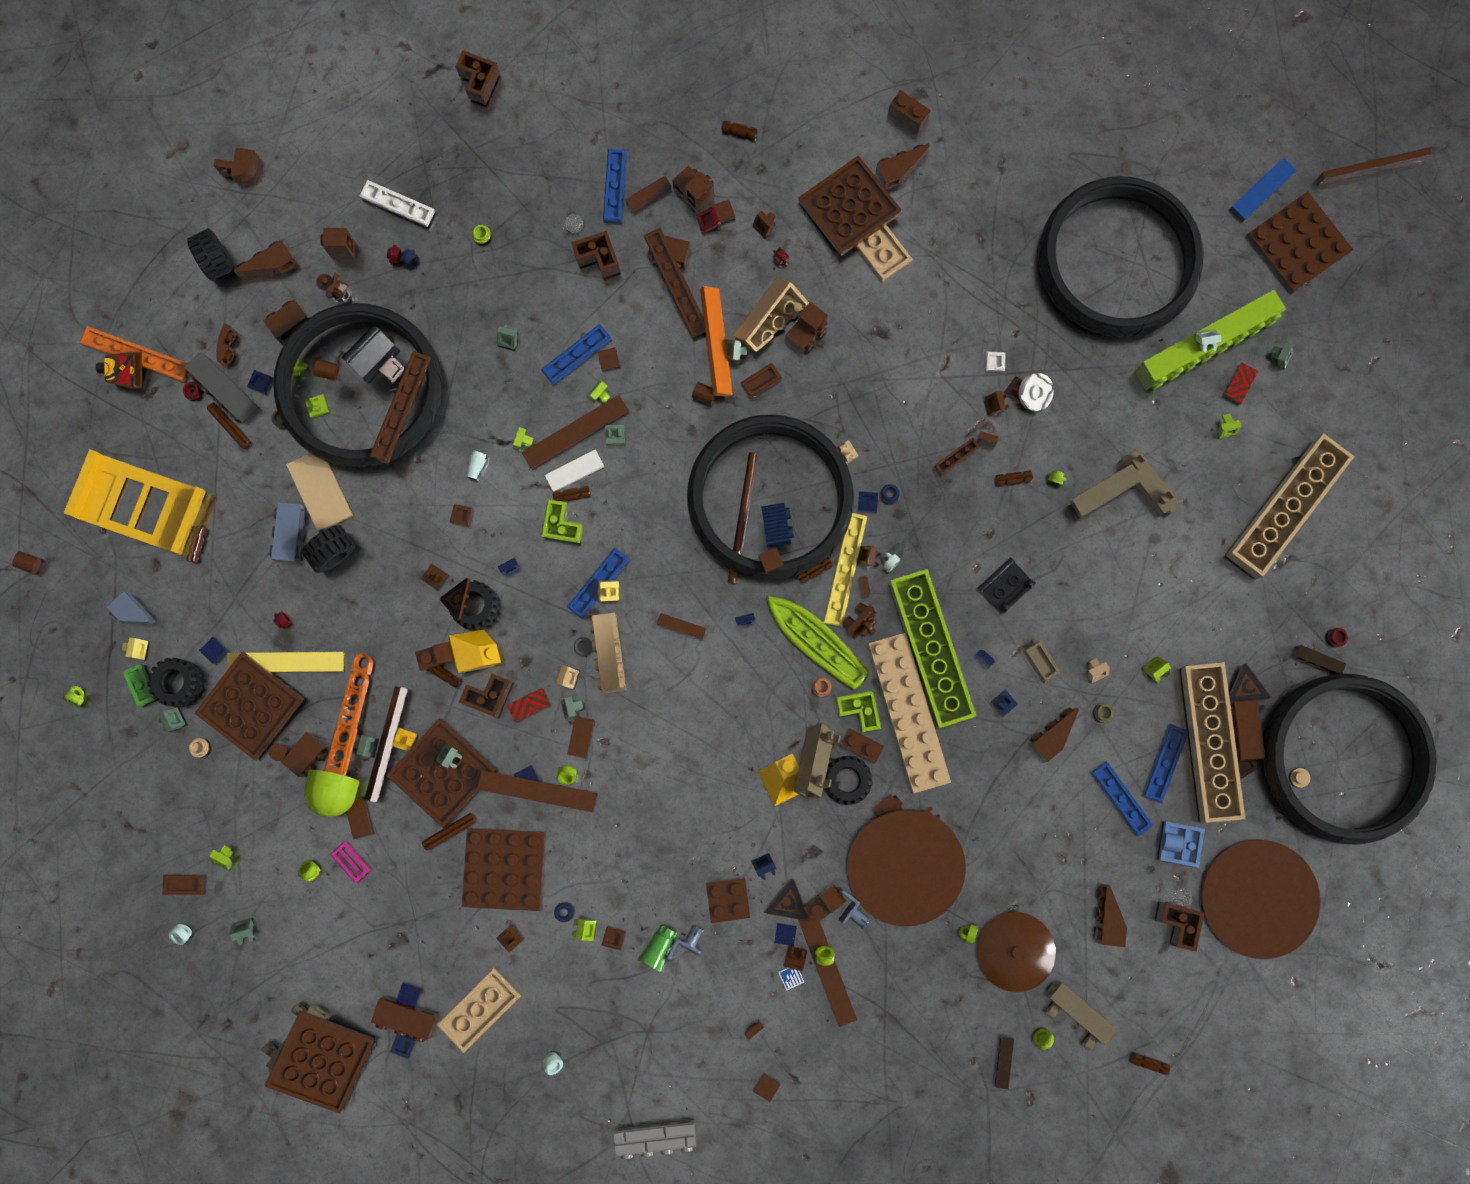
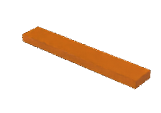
M703 286L700 288L713 394L730 397L733 393L719 288Z
M86 326L79 342L84 346L108 355L142 352L143 368L183 383L186 382L188 377L187 374L189 372L184 368L188 363Z

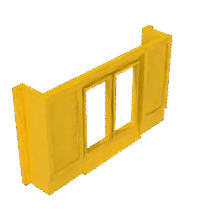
M89 449L64 514L182 555L206 491L202 488L192 487L112 459ZM126 478L144 484L128 526L110 520ZM151 486L169 492L152 535L134 529Z

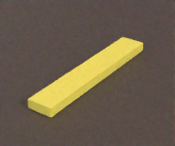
M852 513L848 530L842 539L824 624L837 627L843 626L842 622L845 617L867 516Z
M344 652L246 653L269 672H344ZM240 653L227 654V670Z

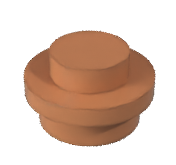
M821 677L813 682L812 689L817 696L825 697L831 692L832 686L828 679Z

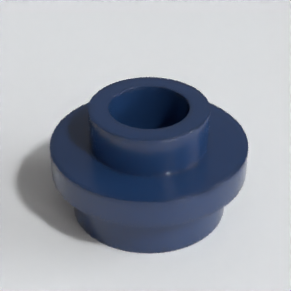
M408 248L399 254L401 256L399 261L403 262L404 265L413 261L417 257L415 250L410 251Z
M892 484L885 485L880 492L882 500L886 503L896 502L900 494L899 489ZM891 491L893 496L888 497L886 492Z
M566 902L558 904L554 909V916L560 922H568L574 915L573 907ZM563 908L568 911L566 916L561 915Z

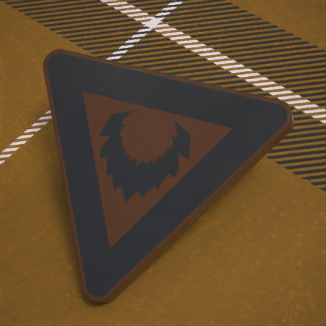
M465 578L440 597L443 605L458 620L462 617L463 608H467V605L464 604L466 598H469L467 591L470 579Z
M1246 663L1242 664L1229 694L1230 702L1270 699V694Z
M790 879L765 910L766 914L808 920V915L803 909L804 905L794 879Z

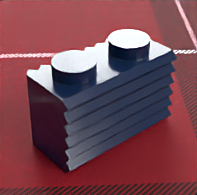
M785 503L761 506L768 547L791 544L790 538H794L793 527L788 526V519H791L789 507L785 508Z

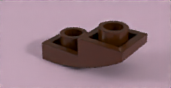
M225 323L220 331L216 349L217 362L224 367L233 360L234 350L229 345L233 343L236 337V331Z

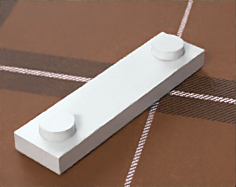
M369 180L366 181L359 195L365 201L425 227H428L435 213L433 208Z

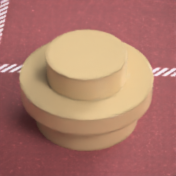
M196 738L189 744V752L194 757H203L209 751V744L205 739Z
M1303 768L1294 769L1290 774V781L1295 787L1303 788L1309 784L1310 774Z

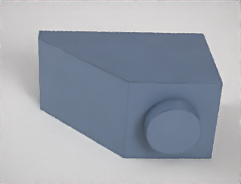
M125 591L107 606L110 610L109 615L116 622L153 624L155 622L132 594Z

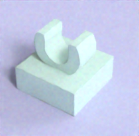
M1215 330L1196 333V341L1201 344L1200 348L1203 352H1207L1206 347L1211 344V349L1215 351L1217 350V343L1221 342V334Z

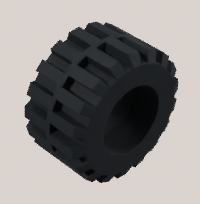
M207 228L187 238L188 247L196 263L209 280L213 281L233 271L232 263L224 247L212 230Z
M337 525L321 531L310 539L302 549L301 554L315 573H321L336 567L348 558L355 549V543L341 525Z
M473 580V582L470 581L467 595L469 597L480 595L484 599L482 612L476 616H468L463 608L460 620L456 619L450 611L449 613L460 626L476 631L480 628L485 629L488 624L491 625L493 623V619L497 618L499 599H497L496 593L485 583Z
M172 657V659L165 658L164 662H157L158 667H152L153 673L148 675V678H151V681L147 682V686L151 687L148 691L154 695L152 698L159 701L160 704L171 707H183V705H190V701L194 702L197 699L195 695H200L199 687H203V683H200V680L203 677L198 674L200 670L194 667L195 664ZM179 671L183 676V686L177 693L172 694L168 689L167 682L173 673Z
M849 755L836 758L828 765L825 779L832 780L830 788H824V790L836 803L843 805L859 803L870 793L873 784L869 766L855 756ZM843 769H852L859 777L857 788L851 792L840 790L836 784L837 774Z

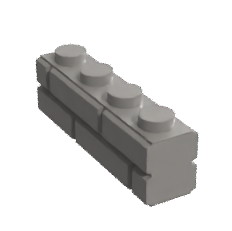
M694 1120L615 1129L616 1157L621 1156V1159L633 1158L634 1154H641V1157H649L653 1155V1152L661 1151L662 1155L673 1153V1150L681 1149V1152L693 1151V1147H696Z

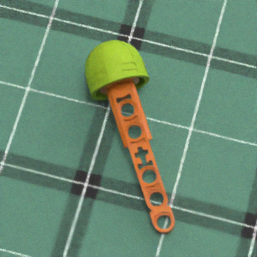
M364 653L358 654L353 661L352 674L349 676L324 771H308L304 787V798L308 807L314 813L323 817H336L345 813L354 803L359 781L346 776L369 684L368 675H371L373 668V659ZM367 658V665L360 668V661ZM362 677V684L355 686L356 678ZM357 695L358 701L351 705V697ZM352 716V720L346 721L347 717ZM347 732L348 739L345 742H341V735ZM342 751L343 758L340 761H336V754Z

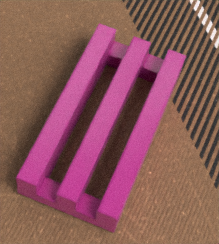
M344 841L330 854L354 883H358L361 878L371 871L370 867L347 841ZM344 847L364 869L363 872L343 850ZM338 852H340V854L359 874L357 877L337 855Z

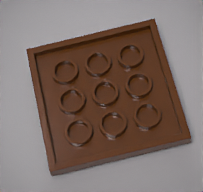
M859 155L798 197L800 204L841 256L902 214L901 208Z
M1308 191L1247 234L1248 238L1291 293L1297 291L1353 251V248Z
M241 652L194 714L256 761L304 698L248 654Z
M439 718L386 776L442 828H445L479 791L478 784L481 770L496 772L497 769L445 721ZM445 743L456 749L457 753L462 756L461 759L458 757L453 758L452 763L457 765L456 768H452L450 765L447 768L436 761Z
M467 828L462 907L541 911L546 832Z
M299 1010L265 1082V1087L340 1114L372 1047L374 1038Z

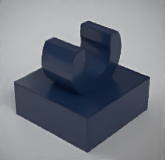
M1006 689L990 702L1002 717L1018 705Z
M769 853L751 861L758 877L761 876L763 880L766 879L764 874L770 871L772 875H775L774 869L776 867Z

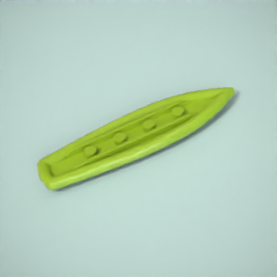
M774 596L766 597L775 622L785 636L801 652L853 690L864 683L869 675V670L826 624L805 608L791 601Z

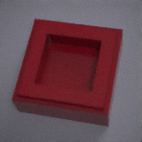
M710 207L696 215L701 230L704 233L721 225L714 207Z

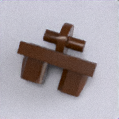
M334 273L333 279L328 274H320L316 280V285L319 289L327 290L325 296L328 298L335 295L342 299L348 284L339 280L340 275Z
M860 602L854 610L859 617L854 620L848 616L842 622L853 639L860 633L865 636L868 631L872 634L876 632L873 628L877 622L874 619L877 615L874 607Z

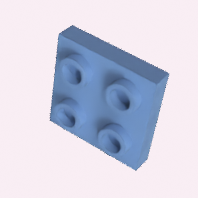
M1164 821L1158 860L1199 868L1205 829Z

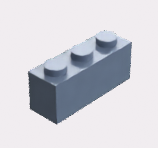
M278 503L277 508L274 510L276 522L272 528L273 545L270 546L269 555L275 562L299 564L305 507L301 504Z

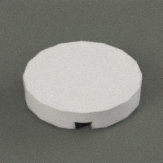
M1031 373L1024 378L1019 388V399L1026 409L1038 411L1045 409L1050 404L1054 395V390L1051 386L1053 384L1050 378L1042 373Z

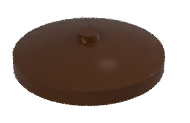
M1022 912L999 914L986 923L978 936L976 958L979 968L992 984L1010 992L1031 990L1046 980L1054 966L1056 951L1053 937L1040 920Z

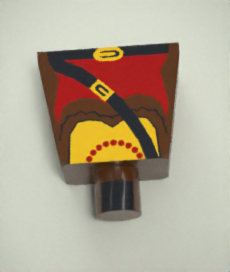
M142 352L105 355L104 363L98 362L96 364V372L98 374H105L106 383L128 388H142Z

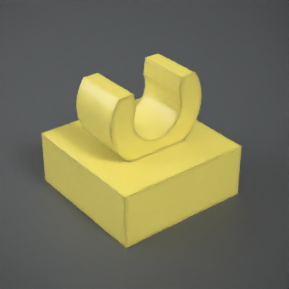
M598 581V600H619V581Z
M129 638L128 643L122 644L121 650L126 651L125 657L145 660L148 641Z

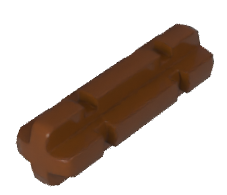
M727 120L723 121L721 127L724 132L729 133L731 131L732 134L744 137L747 135L751 139H755L758 132L757 128H748L746 125L735 122L731 124V121Z
M1031 470L1024 471L1023 473L1014 472L995 476V482L998 486L1005 483L1014 484L1033 480Z
M585 485L580 486V488L565 489L563 492L555 491L552 495L553 500L562 501L564 499L566 501L580 498V496H589L590 490Z
M203 526L195 527V536L193 535L189 548L190 553H188L186 558L189 562H198V553L201 552L204 541L203 536H205L207 531Z
M828 557L816 567L797 575L801 583L808 581V578H813L822 573L824 569L827 570L832 567L833 563Z
M441 666L427 669L443 681L449 682L455 688L460 684V678L455 675L452 676V673Z
M1133 1053L1131 1058L1132 1064L1141 1065V1067L1155 1072L1159 1071V1073L1168 1075L1171 1069L1169 1064L1160 1063L1157 1060L1145 1056L1142 1057V1055Z

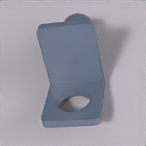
M839 887L838 890L852 900L839 920L845 924L848 919H851L862 929L865 928L867 925L861 919L869 923L870 918L857 909L860 902Z
M692 925L685 941L677 939L666 961H670L678 945L699 956L701 951L697 950L695 945L703 930L699 928L696 935H694L697 927Z

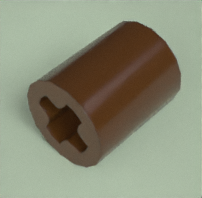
M317 359L313 375L336 381L339 373V364Z
M697 382L692 393V398L709 405L713 403L716 396L713 394L712 387Z
M19 551L15 554L12 565L15 568L36 574L40 569L41 559Z
M276 743L269 748V756L272 760L282 761L291 749L288 745Z

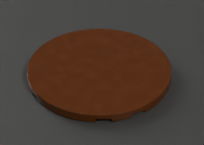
M897 809L875 817L859 831L848 854L847 872L849 884L855 898L869 914L891 925L917 926L938 918L953 905L964 884L966 864L964 852L958 838L942 820L921 810Z
M1248 840L1234 844L1213 860L1203 879L1201 905L1203 906L1205 920L1210 930L1222 944L1243 956L1256 959H1272L1291 953L1309 938L1316 926L1320 913V891L1313 871L1299 854L1277 842Z

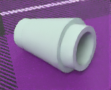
M475 450L471 451V454L468 456L466 476L477 479L487 461L485 459L486 454Z

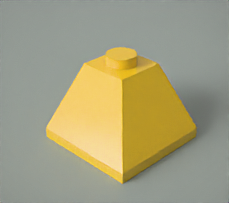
M484 629L448 636L456 673L490 668L501 662L497 644Z
M793 753L757 771L774 806L798 795L794 792L799 765Z

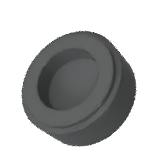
M586 637L578 638L574 643V651L582 657L590 655L593 651L592 641Z

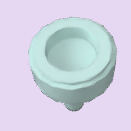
M888 552L881 555V561L884 564L882 568L887 573L892 571L900 562V558L896 554L892 556Z
M178 924L173 926L168 935L174 943L183 945L191 936L192 931L188 926Z
M551 1052L544 1058L542 1067L546 1074L554 1075L563 1067V1061L555 1052Z

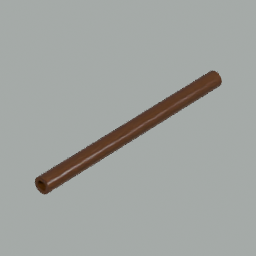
M753 452L748 454L733 551L742 555L758 454ZM730 569L728 583L737 584L739 573Z

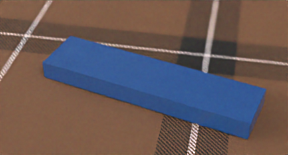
M608 149L603 222L622 223L627 151L624 149Z
M1283 158L1230 209L1244 221L1283 185L1297 169Z
M598 324L543 367L541 371L554 385L611 341L612 338L602 325Z
M614 548L569 603L567 608L583 619L598 600V581L614 580L630 559Z
M1169 724L1143 792V797L1158 803L1163 802L1189 731Z
M1107 761L1090 772L1137 837L1153 826L1150 819Z

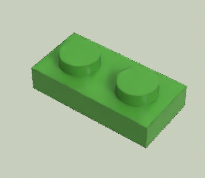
M138 664L123 671L137 707H142L154 701L152 698L154 695L148 691L151 689V687L147 686V682H150L143 664Z

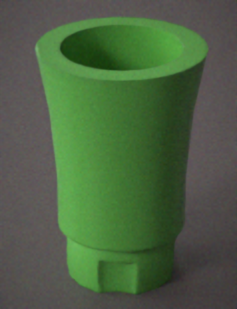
M660 925L657 933H654L638 960L662 972L668 953L674 943L672 941L677 933Z

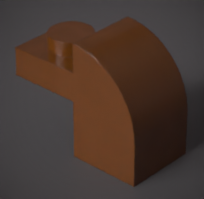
M236 148L233 161L215 159L213 166L219 174L231 176L236 183H242L255 175L260 157L254 150Z
M449 642L432 645L430 648L415 652L420 671L454 664Z
M835 884L819 894L816 899L803 907L813 923L816 924L830 913H833L846 900Z

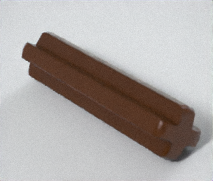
M212 402L207 406V410L240 447L245 448L250 444V441L217 404Z
M469 813L422 841L424 849L430 850L476 822L475 817L472 813Z

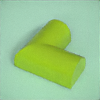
M548 499L541 537L580 543L583 525L564 521L567 502Z
M874 691L836 697L839 717L858 713L862 732L881 729Z

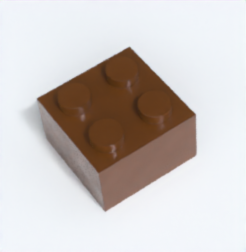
M745 877L706 882L711 923L750 918Z

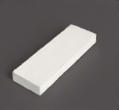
M595 449L546 474L545 477L553 492L604 468V465Z

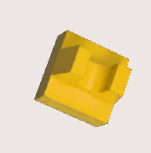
M398 728L393 746L409 751L415 745L418 734Z

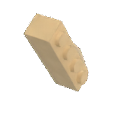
M777 277L733 337L741 341L743 347H748L747 349L757 352L774 337L773 335L778 330L782 331L786 327V323L791 319L797 318L799 312L809 302L790 281Z
M614 612L593 615L592 621H589L590 631L594 632L595 640H592L593 651H597V659H594L595 669L599 670L600 678H597L598 690L602 689V693L626 690L616 614Z

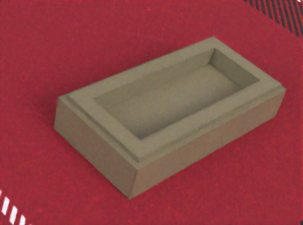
M1041 640L1024 650V653L1044 683L1061 673Z

